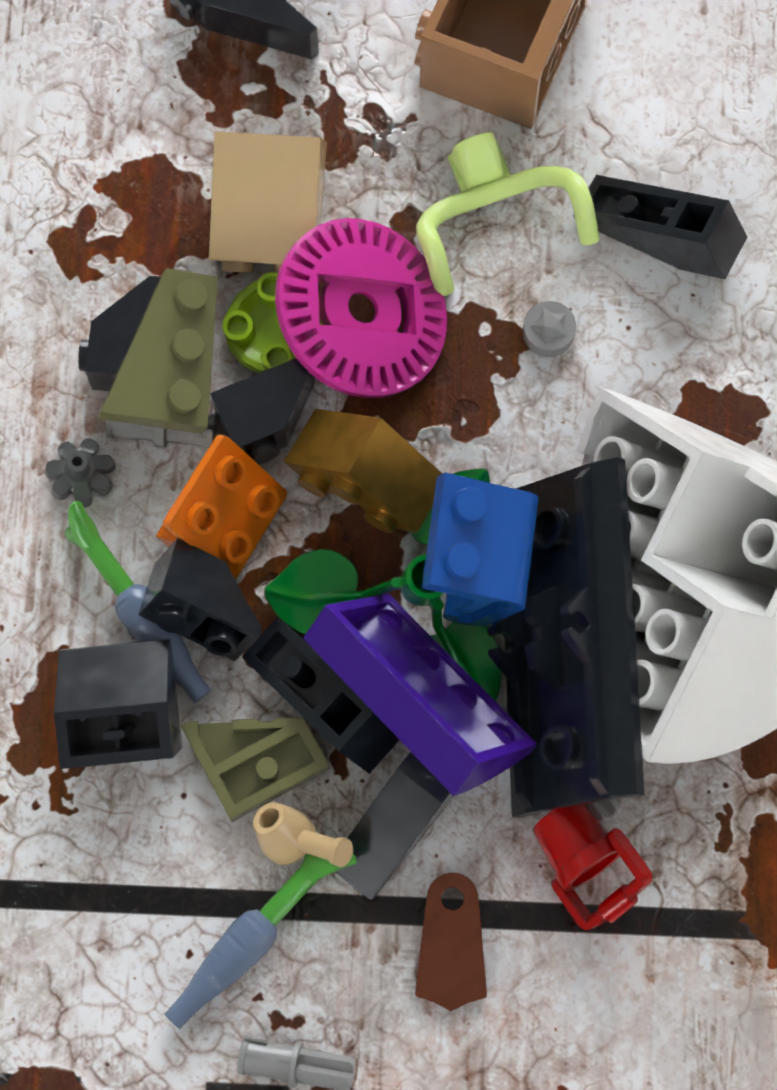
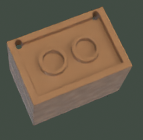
M437 0L433 11L428 9L423 11L415 32V39L421 41L414 61L415 65L420 66V87L532 129L588 0Z

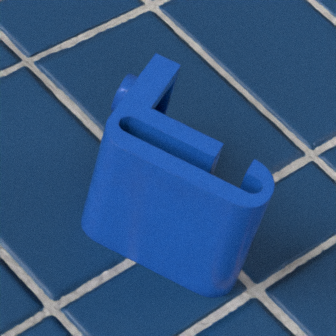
M446 472L437 477L422 589L446 593L443 618L464 625L487 626L525 609L539 500L537 495Z

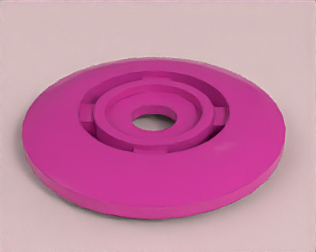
M344 218L320 224L305 233L291 247L279 269L275 289L276 312L281 331L289 348L309 373L325 385L344 394L361 398H383L409 389L422 380L435 365L444 346L447 331L445 299L433 287L425 257L402 235L379 223L364 219ZM318 281L324 286L320 297L318 294ZM362 294L371 300L375 308V316L372 322L362 323L351 315L348 302L352 295ZM400 301L404 313V327L402 333H399L397 331L401 322ZM319 314L323 325L320 324Z

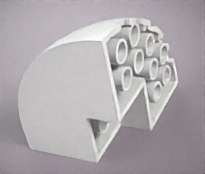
M600 387L587 417L576 452L584 454L582 466L591 462L616 457L625 459L642 757L647 762L674 764L705 760L732 752L763 738L777 729V462L678 416Z

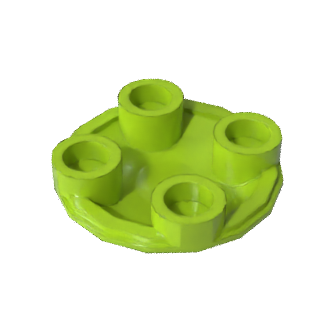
M278 272L263 274L257 281L252 282L239 292L223 319L222 328L230 352L243 367L257 374L296 358L283 336L277 318L275 289ZM319 314L320 324L323 325Z

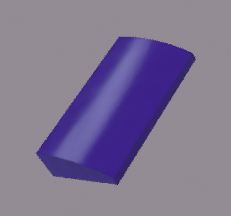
M390 594L325 605L303 637L311 648L453 796L469 791L496 777L529 755L537 746V743Z

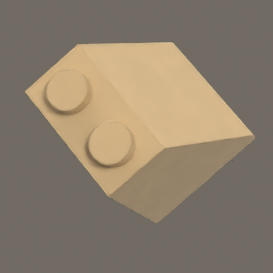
M214 132L209 260L222 261V271L253 273V263L274 264V272H279L284 257L291 247L305 233L321 224L327 142L321 137Z

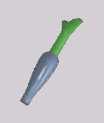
M80 501L72 502L68 507L69 526L65 530V536L88 555L116 594V615L137 642L171 639L175 680L182 686L194 704L199 702L211 690L197 671L181 636L164 631L157 624L138 615L147 586L133 583L103 542L95 523L86 513L83 504Z
M306 854L300 868L260 911L258 909L248 910L233 921L210 950L181 996L164 1015L177 1028L181 1029L198 1010L241 978L269 951L277 939V928L275 926L308 890L326 875L356 864L357 859L355 855L352 854L346 866L338 867L330 864L328 860Z

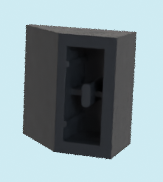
M170 638L59 650L54 719L60 769L173 758L183 748Z

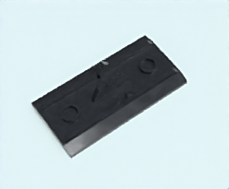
M616 457L591 462L515 488L531 492L539 497L526 606L523 611L500 621H495L487 629L489 636L501 634L505 638V652L500 647L489 649L488 655L506 677L508 715L537 743V746L529 755L510 767L511 810L513 818H523L544 811L598 801L645 795L625 459Z

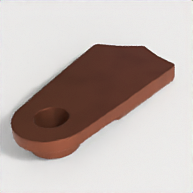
M460 873L440 875L431 883L428 889L415 990L417 997L432 1001L449 1011L487 997L478 892L474 883ZM449 888L458 889L464 897L462 906L456 910L445 908L441 901L443 892Z

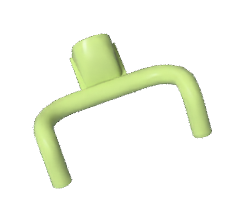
M492 132L469 137L454 146L451 154L448 155V161L460 193L431 205L422 213L416 225L417 238L427 262L433 287L442 296L451 294L454 291V285L445 249L437 228L444 221L454 216L532 189L555 186L563 188L569 195L580 243L582 245H593L600 239L593 201L583 177L572 169L561 166H540L510 175L497 140Z

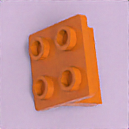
M219 434L213 440L175 503L168 511L156 537L168 547L179 538L189 545H193L225 561L236 579L286 499L287 490L228 436Z

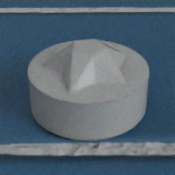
M545 301L536 304L528 311L524 319L523 338L530 350L541 356L553 357L564 353L572 345L576 332V320L566 306L554 301Z

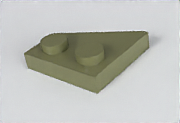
M303 717L276 718L273 721L238 719L232 720V723L199 724L198 721H188L180 725L231 822L330 770L329 763Z

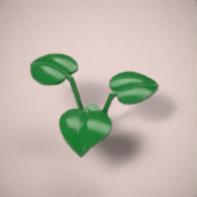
M469 469L452 473L490 483L487 469ZM433 506L418 532H410L417 542L427 546ZM312 550L294 559L265 587V598L274 613L293 630L304 636L325 605L379 596L393 590H401L404 598L411 604L416 606L429 605L431 608L432 626L436 632V635L430 636L495 702L497 700L501 685V670L488 655L489 649L498 647L495 638L488 635V628L486 626H471L452 622L445 629L442 622L444 604L440 599L444 593L422 589L426 554L413 559L403 571L401 577H394L388 582L363 591H355L358 584V574L354 565L346 557L332 550Z

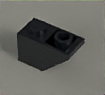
M177 538L155 562L139 610V616L157 624L164 631L176 633L205 647L210 653L226 657L234 662L260 637L262 628L225 561Z

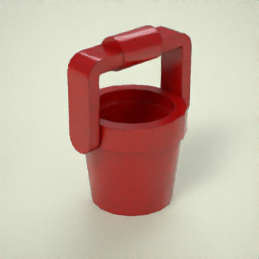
M584 804L553 809L532 829L556 873L555 879L551 881L553 890L578 926L584 930L599 927L606 921L610 923L616 921L638 902L637 895L652 882L651 870L626 835L615 827L608 832ZM621 857L635 879L628 885L623 884L598 905L597 911L591 914L574 889L592 880Z

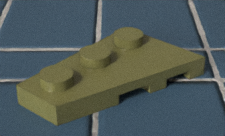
M170 268L164 270L96 419L198 434L204 433L208 428L217 276Z

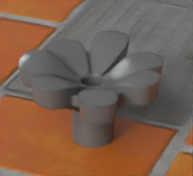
M86 438L82 441L80 448L77 449L72 443L64 442L58 447V455L61 459L47 462L45 474L47 478L56 480L51 489L52 495L56 499L64 500L73 493L74 501H80L84 508H86L93 502L92 491L105 496L112 490L113 483L104 474L115 470V461L110 455L97 456L99 444L95 440Z

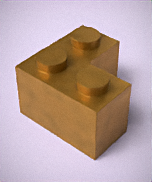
M316 408L283 461L299 475L297 482L305 490L323 498L327 493L335 494L347 502L358 504L366 511L364 515L365 520L386 533H392L394 528L414 533L418 532L433 506L437 477L443 474L382 418Z

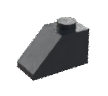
M160 276L147 277L91 321L89 340L82 339L80 341L78 366L80 371H85L92 390L110 391Z
M295 358L210 393L215 414L225 436H228L257 464H263L274 459L280 454V449L288 446L315 383V377Z

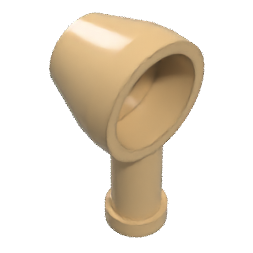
M271 802L262 806L254 816L253 827L262 852L275 864L289 865L297 862L306 854L328 860L334 866L344 867L352 857L353 845L349 839L342 837L332 838L316 833L312 821L296 808Z

